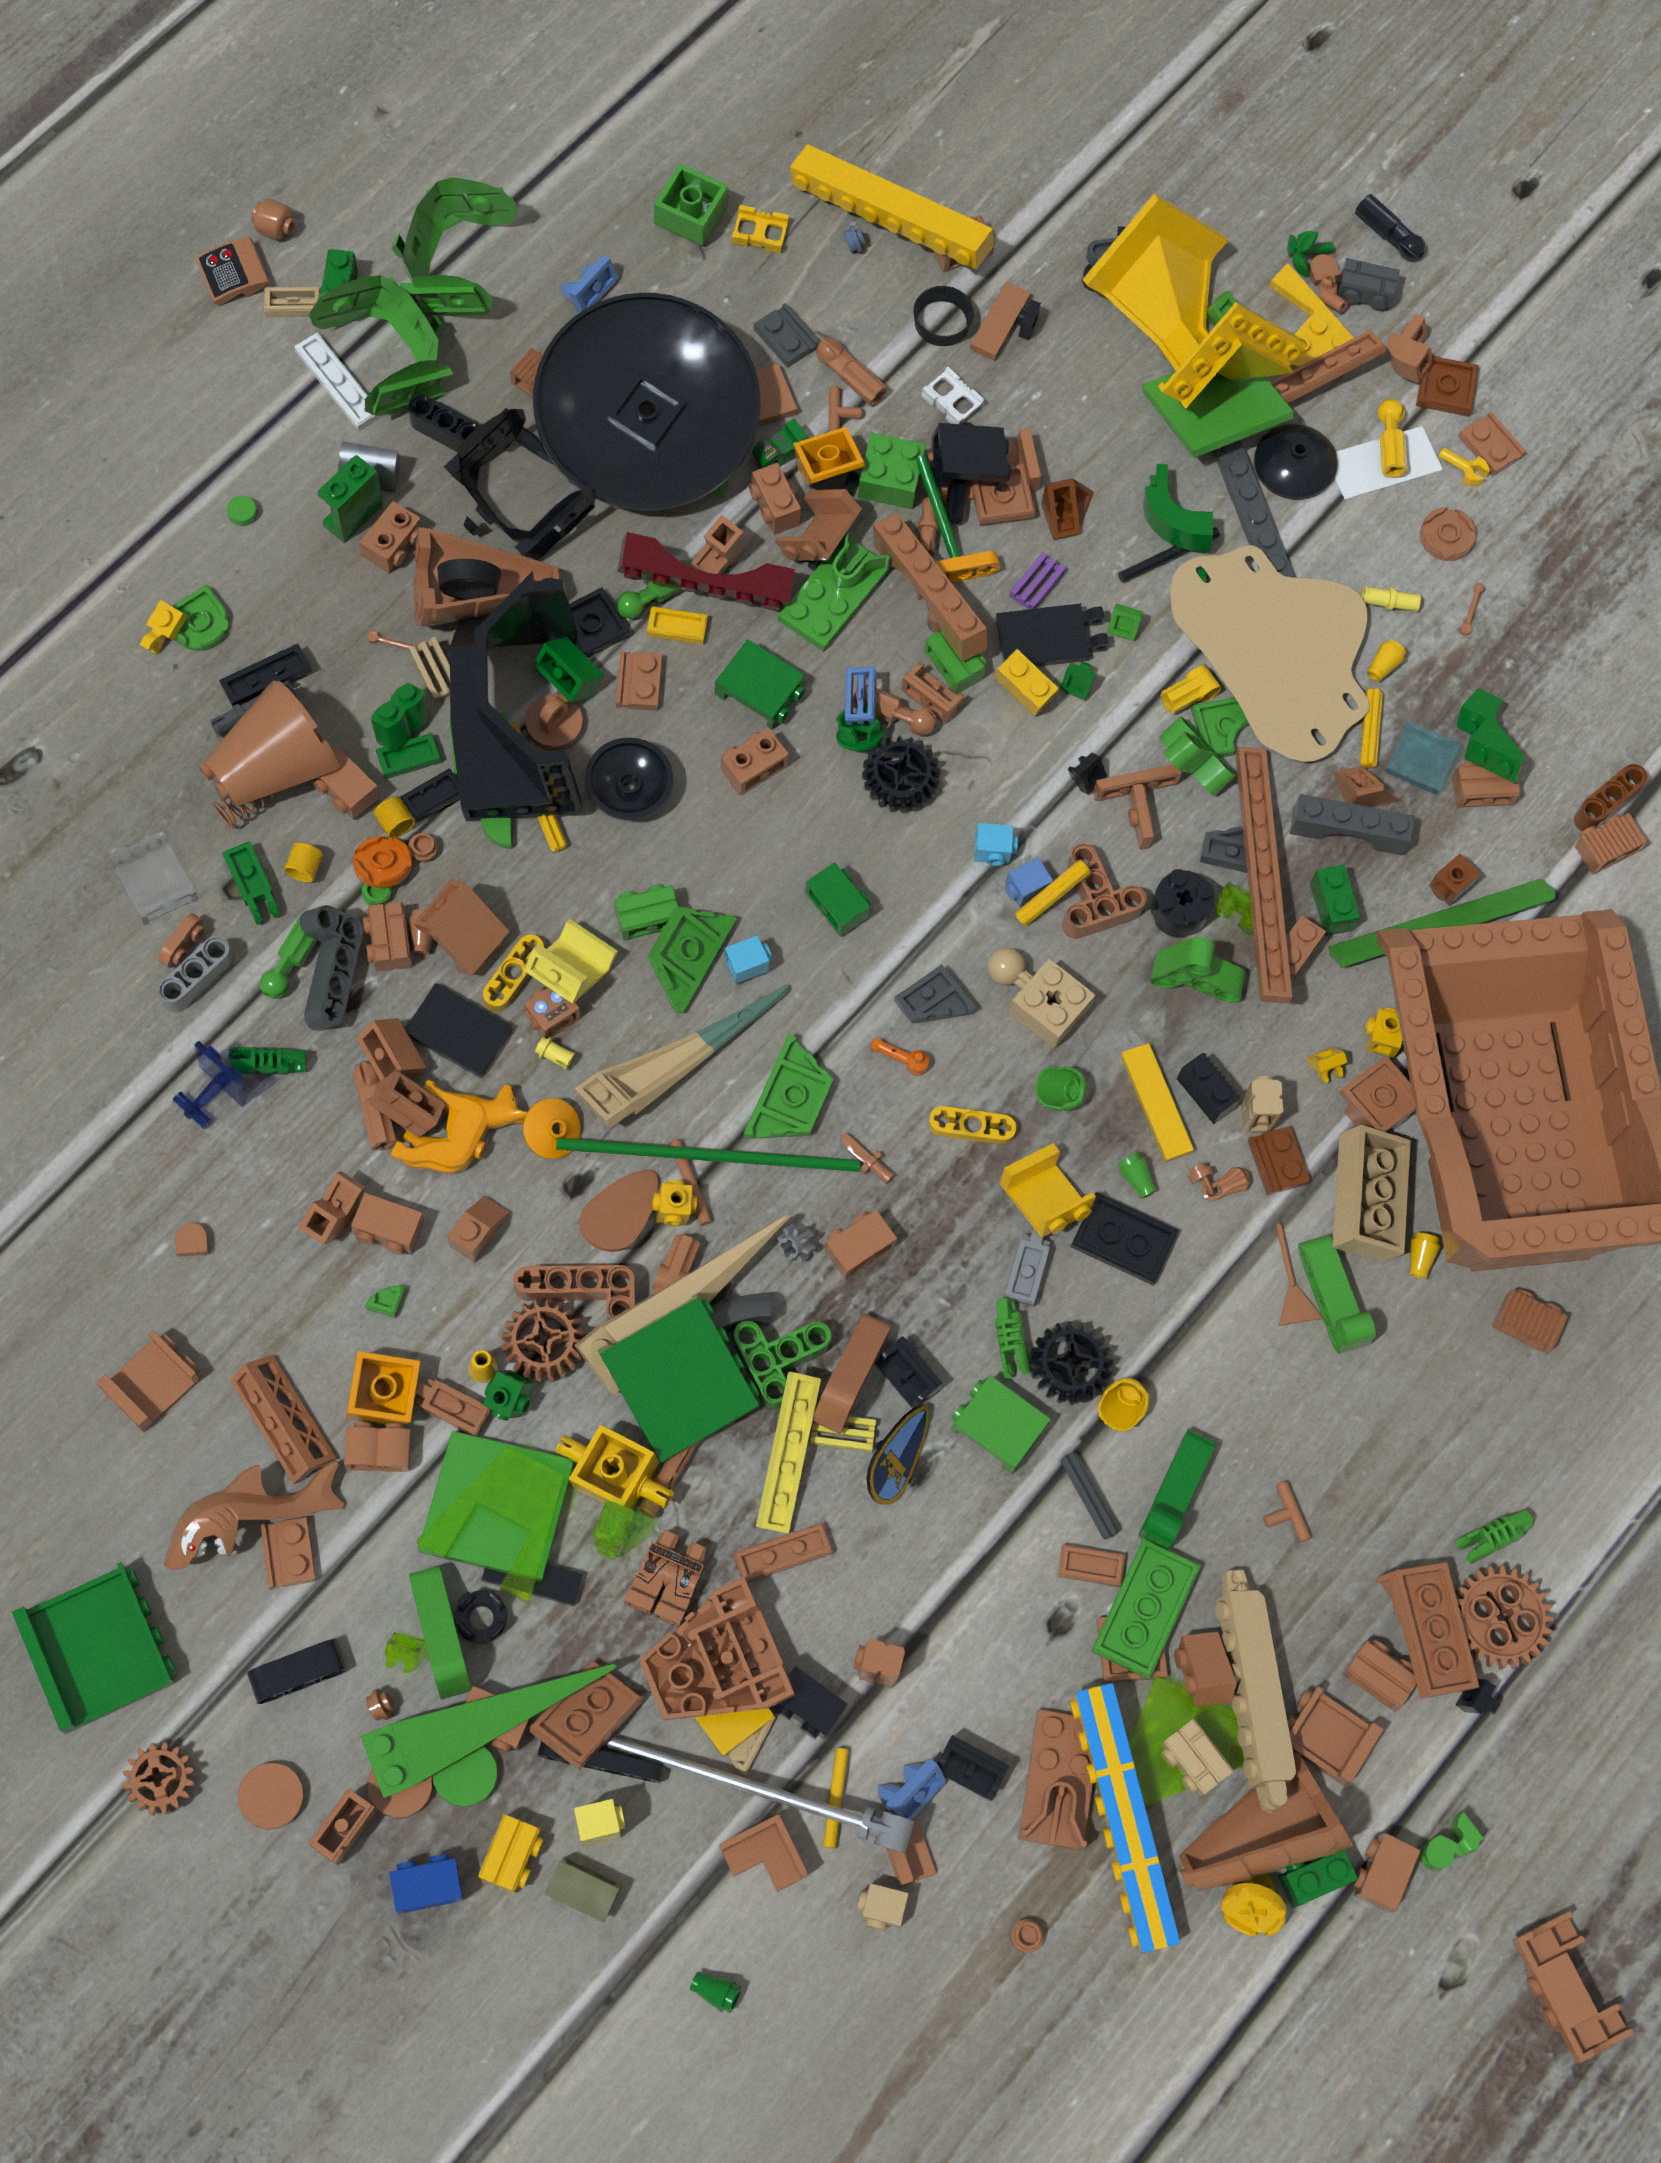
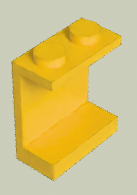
M1054 1143L1004 1167L999 1183L1041 1238L1050 1233L1057 1234L1061 1232L1067 1224L1075 1220L1080 1222L1086 1219L1092 1212L1091 1208L1096 1197L1093 1192L1081 1197L1056 1165L1060 1151Z

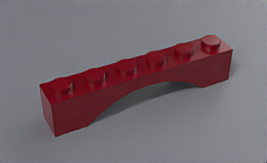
M627 532L622 540L617 572L624 573V577L628 579L640 580L641 577L651 579L653 584L659 586H669L670 583L679 585L680 589L686 592L706 591L709 596L714 598L733 597L736 598L735 601L738 603L749 605L756 602L763 604L765 609L774 611L784 608L789 603L795 569L766 563L757 569L740 574L721 575L706 573L691 568L677 560L662 547L656 538Z

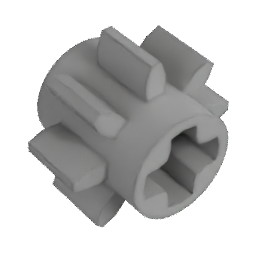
M790 1224L783 1229L784 1233L777 1237L779 1253L787 1258L788 1262L797 1258L801 1263L810 1257L809 1253L816 1249L813 1245L814 1234L805 1228L804 1224L797 1228Z

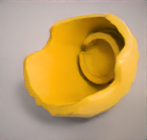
M1121 1378L1114 1381L1101 1395L1098 1403V1416L1104 1421V1424L1113 1430L1124 1432L1131 1430L1147 1413L1149 1394L1144 1386L1135 1379Z

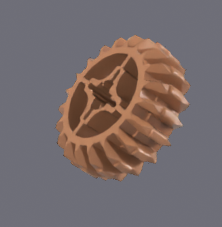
M537 1299L533 1300V1309H529L528 1305L523 1303L521 1307L524 1314L521 1315L513 1311L512 1318L516 1323L506 1321L505 1328L511 1332L501 1334L502 1340L508 1342L502 1345V1352L510 1353L505 1358L507 1364L516 1362L513 1367L515 1373L525 1368L523 1377L527 1379L531 1377L532 1373H535L537 1383H540L542 1375L546 1374L548 1381L553 1382V1373L555 1372L561 1378H564L566 1376L564 1367L572 1371L575 1369V1364L571 1359L577 1361L582 1359V1355L574 1346L580 1341V1338L585 1336L584 1329H576L581 1325L580 1318L571 1319L574 1314L571 1308L562 1313L563 1303L558 1302L555 1308H551L550 1299H546L545 1307H540ZM544 1319L558 1322L566 1331L561 1332L560 1329L553 1330L548 1328ZM535 1321V1330L531 1334L524 1336V1339L518 1340L522 1330L529 1323ZM541 1328L543 1329L544 1336H547V1353L544 1352V1348L540 1346L539 1342ZM569 1341L565 1352L559 1358L552 1361V1351L556 1347L562 1346L563 1342ZM526 1350L527 1352L538 1353L543 1363L534 1362L526 1358L521 1351Z

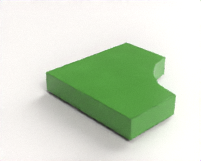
M1235 697L1192 705V715L1197 732L1221 758L1234 755L1236 735L1243 728L1250 726Z

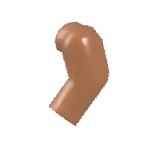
M1332 274L1323 275L1319 284L1320 300L1337 312L1343 313L1348 306V301L1338 296L1336 277Z

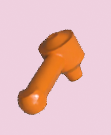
M874 1038L871 1041L870 1047L875 1053L880 1052L906 1064L907 1070L912 1075L922 1076L928 1071L929 1057L924 1051L915 1050L909 1053L884 1042L882 1038Z

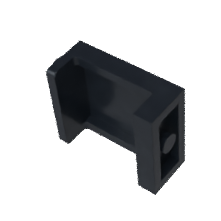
M950 423L938 424L931 437L937 487L947 488L951 479L994 482L995 490H1002L1005 482L1009 481L1011 477V465L1007 463L1009 442L1008 439H1005L1004 428Z

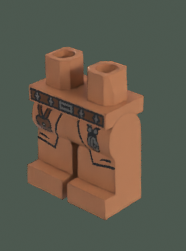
M663 1530L656 1543L651 1542L639 1571L624 1598V1604L651 1615L662 1588L665 1586L666 1588L654 1611V1617L679 1627L684 1621L704 1571L703 1562L706 1548L691 1542L685 1556L673 1552L679 1536Z

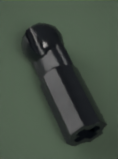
M1369 194L1359 203L1355 209V214L1380 237L1392 244L1399 251L1402 258L1408 261H1415L1422 257L1426 249L1423 238L1409 230L1375 196Z

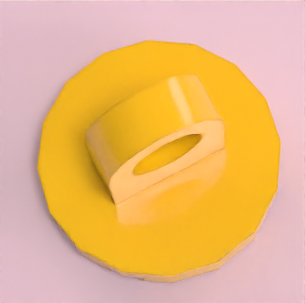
M1267 1874L1254 1875L1252 1880L1233 1885L1226 1890L1222 1897L1221 1911L1224 1913L1223 1918L1227 1924L1238 1932L1248 1936H1257V1933H1265V1936H1271L1281 1931L1285 1924L1287 1916L1286 1904L1281 1896L1276 1893L1275 1883Z

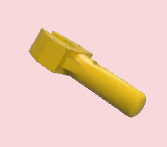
M1442 448L1439 452L1440 458L1463 471L1464 478L1462 482L1469 486H1479L1484 481L1483 477L1475 474L1473 471H1478L1485 477L1490 472L1487 462L1479 456L1475 461H1467L1447 448Z

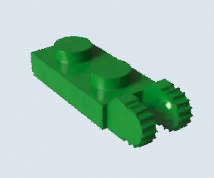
M250 841L222 852L245 905L249 907L256 925L263 923L261 912L255 902L266 899L268 909L274 918L280 916L272 896L274 895Z

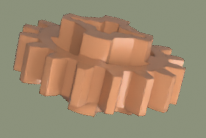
M166 1742L162 1744L161 1750H158L154 1743H150V1752L146 1753L139 1748L137 1752L140 1758L137 1761L131 1758L128 1759V1762L133 1767L131 1771H123V1775L130 1778V1782L122 1786L124 1790H132V1793L127 1797L129 1802L132 1803L139 1800L136 1809L142 1812L149 1806V1814L155 1816L157 1809L160 1808L164 1815H168L169 1806L173 1805L178 1810L181 1808L178 1801L181 1797L190 1799L186 1789L187 1787H195L196 1783L189 1780L188 1776L193 1775L196 1771L191 1767L186 1768L191 1759L188 1755L179 1758L182 1751L179 1747H175L170 1752V1746ZM162 1757L173 1760L178 1767L167 1768ZM148 1762L149 1766L144 1774L139 1775L142 1767ZM159 1771L166 1776L165 1779L161 1780V1786L152 1782L153 1779L157 1778V1772ZM180 1782L175 1793L170 1796V1791L175 1783ZM140 1791H153L156 1801L145 1798Z

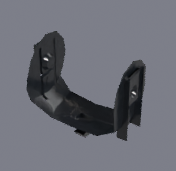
M505 408L500 414L470 433L458 448V454L444 468L461 485H464L478 504L475 510L489 525L495 523L512 540L517 542L518 544L515 548L522 556L538 561L595 508L594 494L596 490L584 487L569 494L557 503L530 531L508 528L504 525L477 490L480 467L504 452L519 436L526 421L523 409L508 410ZM482 441L486 445V447L483 448L478 443ZM467 516L464 527L473 536L483 533ZM556 525L561 529L559 532L554 528Z

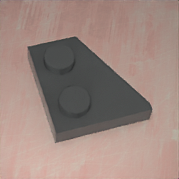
M942 964L894 998V1002L911 1023L970 1015L975 1013L977 1009Z

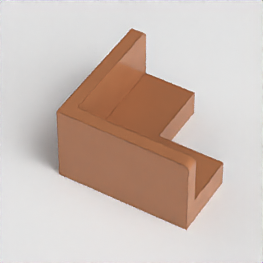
M779 1814L720 1843L719 1848L733 1877L763 1862L776 1891L779 1892L806 1878L808 1875Z

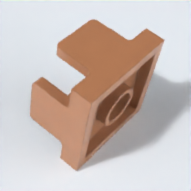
M1387 1055L1339 1092L1348 1103L1344 1112L1356 1127L1364 1125L1391 1133L1416 1110L1411 1083Z

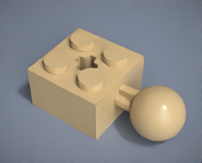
M1003 947L995 950L987 962V971L993 981L1001 985L1015 984L1021 989L1012 1000L1008 1013L1053 1049L1060 1044L1087 1013L1096 996L1050 958L1034 976L1025 970V962L1022 955L1013 948Z

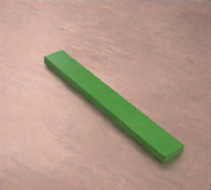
M1540 878L1381 930L1401 928L1418 930L1480 924L1555 899V890ZM1377 931L1328 946L1329 955L1341 968L1384 955L1385 953L1378 945Z

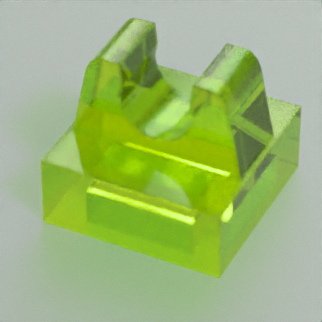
M394 1632L387 1642L384 1651L386 1667L391 1669L396 1659L405 1663L403 1673L408 1674L421 1655L425 1641Z

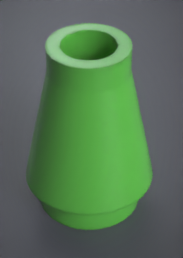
M1139 1152L1117 1163L1121 1169L1118 1172L1139 1194L1141 1199L1157 1190L1153 1184L1145 1157L1142 1158Z

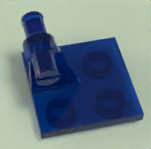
M198 1041L194 1046L199 1067L212 1081L193 1102L182 1091L178 1093V1096H174L173 1102L184 1110L183 1115L188 1119L192 1118L202 1129H205L207 1125L211 1124L212 1119L200 1109L223 1089L243 1107L246 1104L244 1093L246 1089L243 1086V1076L232 1065L227 1067L220 1061L222 1059L220 1054L212 1046L209 1045L206 1048Z

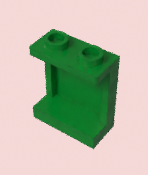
M358 455L353 456L318 490V496L331 509V513L322 521L323 527L343 543L383 506L378 472Z
M747 639L716 679L714 694L723 700L729 695L767 720V727L773 729L777 722L780 724L784 722L789 714V706L792 702H798L802 698L806 687H804L805 675Z

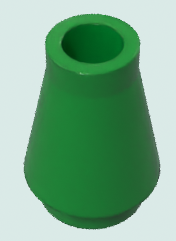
M699 1971L695 1974L690 1985L691 1991L698 1994L721 2013L724 2010L731 2013L741 1994V1987L736 1986L735 1981L706 1975Z

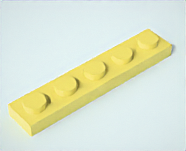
M788 1372L756 1527L789 1534L821 1378Z

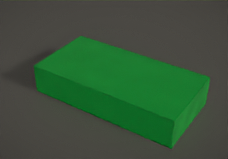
M432 733L409 739L401 748L395 751H391L386 747L376 749L385 779L441 763Z

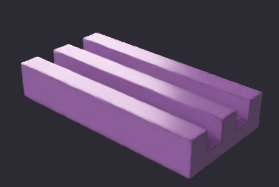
M1042 552L1011 590L1010 597L1027 609H1035L1064 574L1066 567L1062 564L1060 566L1057 565L1056 560L1053 558L1051 560L1048 559L1047 554ZM1042 565H1045L1044 569L1035 578V580L1031 583V585L1027 588L1023 595H1019V593L1023 590V588L1027 585L1031 578L1036 574ZM1051 570L1055 573L1031 602L1027 599Z

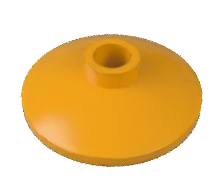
M547 1098L540 1100L531 1106L523 1121L525 1142L533 1153L542 1158L557 1159L571 1152L556 1150L557 1138L579 1139L581 1126L579 1117L573 1107L561 1099ZM554 1123H557L560 1128L557 1134L552 1130Z

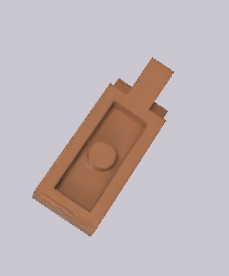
M428 1379L426 1384L417 1380L415 1391L417 1400L415 1405L419 1406L421 1410L472 1436H478L491 1409L438 1380Z

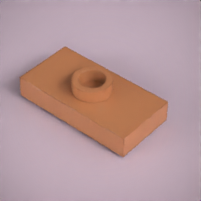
M1137 784L1132 786L1129 794L1131 809L1128 811L1130 826H1135L1139 850L1150 848L1154 839V831L1145 787L1143 784Z

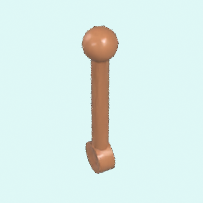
M1476 583L1473 586L1474 596L1465 624L1460 628V633L1463 636H1468L1472 631L1470 624L1479 595L1484 591L1482 583Z
M370 631L367 634L368 641L372 644L381 642L406 650L413 646L381 637L376 631ZM422 651V652H420V653H418V654H419V656H422L424 653H423V651Z

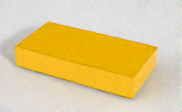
M651 606L647 636L703 645L708 615Z

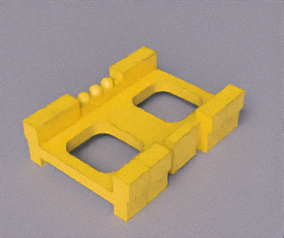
M740 205L734 232L732 233V244L748 247V244H751V246L765 247L766 251L781 254L789 215L773 212L772 215L765 212L761 213V211L756 212L754 207ZM745 220L756 224L752 235L738 232L741 221ZM768 226L782 229L779 240L767 239L765 237Z

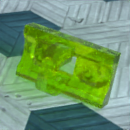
M1228 881L1219 896L1215 912L1228 919L1235 910L1243 916L1237 926L1240 930L1250 935L1253 932L1249 891L1246 894Z

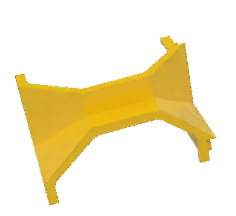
M1154 193L1087 273L1083 281L1088 287L1109 299L1149 336L1176 370L1166 383L1161 382L1158 385L1160 390L1181 402L1186 409L1217 373L1230 380L1294 373L1289 366L1308 346L1306 341L1302 337L1293 335L1237 302L1233 304L1210 332L1207 330L1206 320L1211 264L1217 253L1228 242V239L1223 233Z

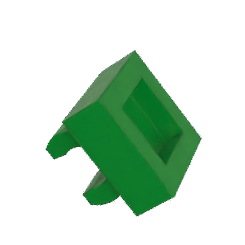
M1084 661L1079 666L1071 662L1059 689L1085 701L1097 674L1091 672L1092 665Z

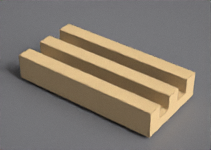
M265 287V317L309 316L318 300L321 287ZM287 297V299H270V298ZM298 297H315V299H298Z
M432 637L427 642L419 643L418 646L409 647V652L433 701L450 695V687H447L429 648L433 647L449 682L450 665L436 637ZM422 651L442 690L438 693L418 654Z

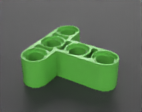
M1179 716L1159 736L1168 747L1163 752L1167 759L1180 771L1192 774L1213 796L1219 793L1236 776L1231 768L1182 716Z
M1193 937L1155 953L1150 983L1164 989H1171L1184 984L1221 1001L1235 1003L1241 1001L1246 971L1237 965L1214 956V941L1204 937Z
M745 1321L737 1325L734 1330V1348L749 1378L756 1386L760 1394L759 1398L765 1407L771 1410L781 1409L783 1396L778 1399H772L767 1395L766 1391L770 1387H778L784 1394L786 1378L783 1373L826 1353L830 1345L831 1332L824 1323L813 1322L767 1343L760 1327L756 1323ZM747 1332L753 1334L756 1340L752 1344H744L740 1341L739 1336ZM817 1333L824 1337L825 1342L820 1345H814L809 1341L808 1337L811 1334ZM787 1346L793 1347L797 1351V1355L794 1358H786L781 1354V1349ZM761 1359L765 1360L770 1367L766 1371L761 1372L755 1370L753 1363Z

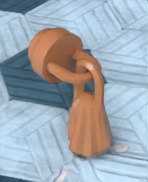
M1205 1162L1189 1169L1191 1174L1189 1176L1192 1184L1200 1181L1204 1188L1203 1196L1208 1201H1215L1227 1194L1246 1191L1249 1185L1250 1176L1242 1168L1232 1167L1224 1176L1213 1183H1210L1207 1177L1214 1172ZM1218 1186L1221 1192L1213 1195V1188Z

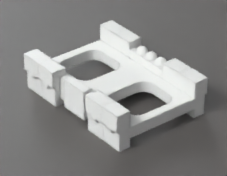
M949 367L928 386H925L921 393V397L932 407L936 404L943 414H947L945 419L951 424H960L978 408H983L985 404V399L974 389L970 391L971 388L967 387L966 383L963 384L960 377ZM941 380H946L954 388L945 396H941L933 389ZM960 398H966L973 404V407L965 414L959 413L953 407V404Z

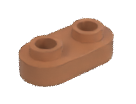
M194 913L188 914L161 949L158 961L169 968L175 965L179 966L185 960L188 953L187 950L191 944L198 942L205 932V927H203L204 920Z

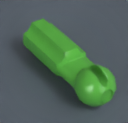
M680 560L682 563L690 566L686 560ZM647 579V587L641 591H625L619 595L616 601V609L624 618H637L643 612L644 605L648 602L655 600L661 603L680 592L681 589L679 585L670 583L669 586H659L653 584L651 579Z
M300 917L278 951L281 959L276 968L266 971L261 976V991L269 998L277 999L283 997L288 992L289 974L294 967L303 965L317 942L316 939L307 936L302 931Z

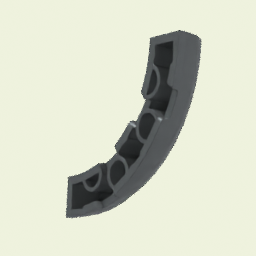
M771 1293L738 1296L711 1306L715 1313L710 1316L715 1327L721 1325L725 1333L733 1332L737 1325L745 1321L754 1322L758 1326L770 1325Z

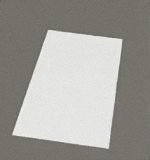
M1423 426L1404 431L1408 471L1398 478L1385 477L1382 473L1380 439L1336 451L1338 466L1334 478L1344 499L1443 470Z

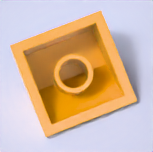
M847 426L793 443L797 467L806 486L865 466Z
M357 1351L354 1358L345 1419L375 1424H410L420 1361Z

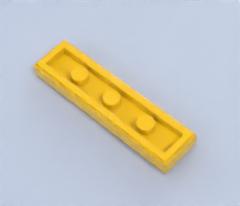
M1147 1043L1121 1052V1059L1164 1162L1192 1154L1194 1151L1150 1044Z

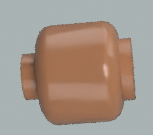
M273 199L258 202L252 212L251 221L254 223L256 231L269 238L281 240L286 234L290 235L294 229L295 219H292L290 207Z

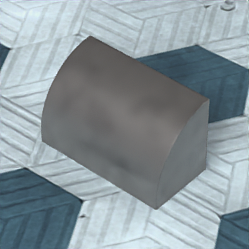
M342 441L338 471L353 456L358 455L377 470L380 490L395 493L401 469L398 451Z

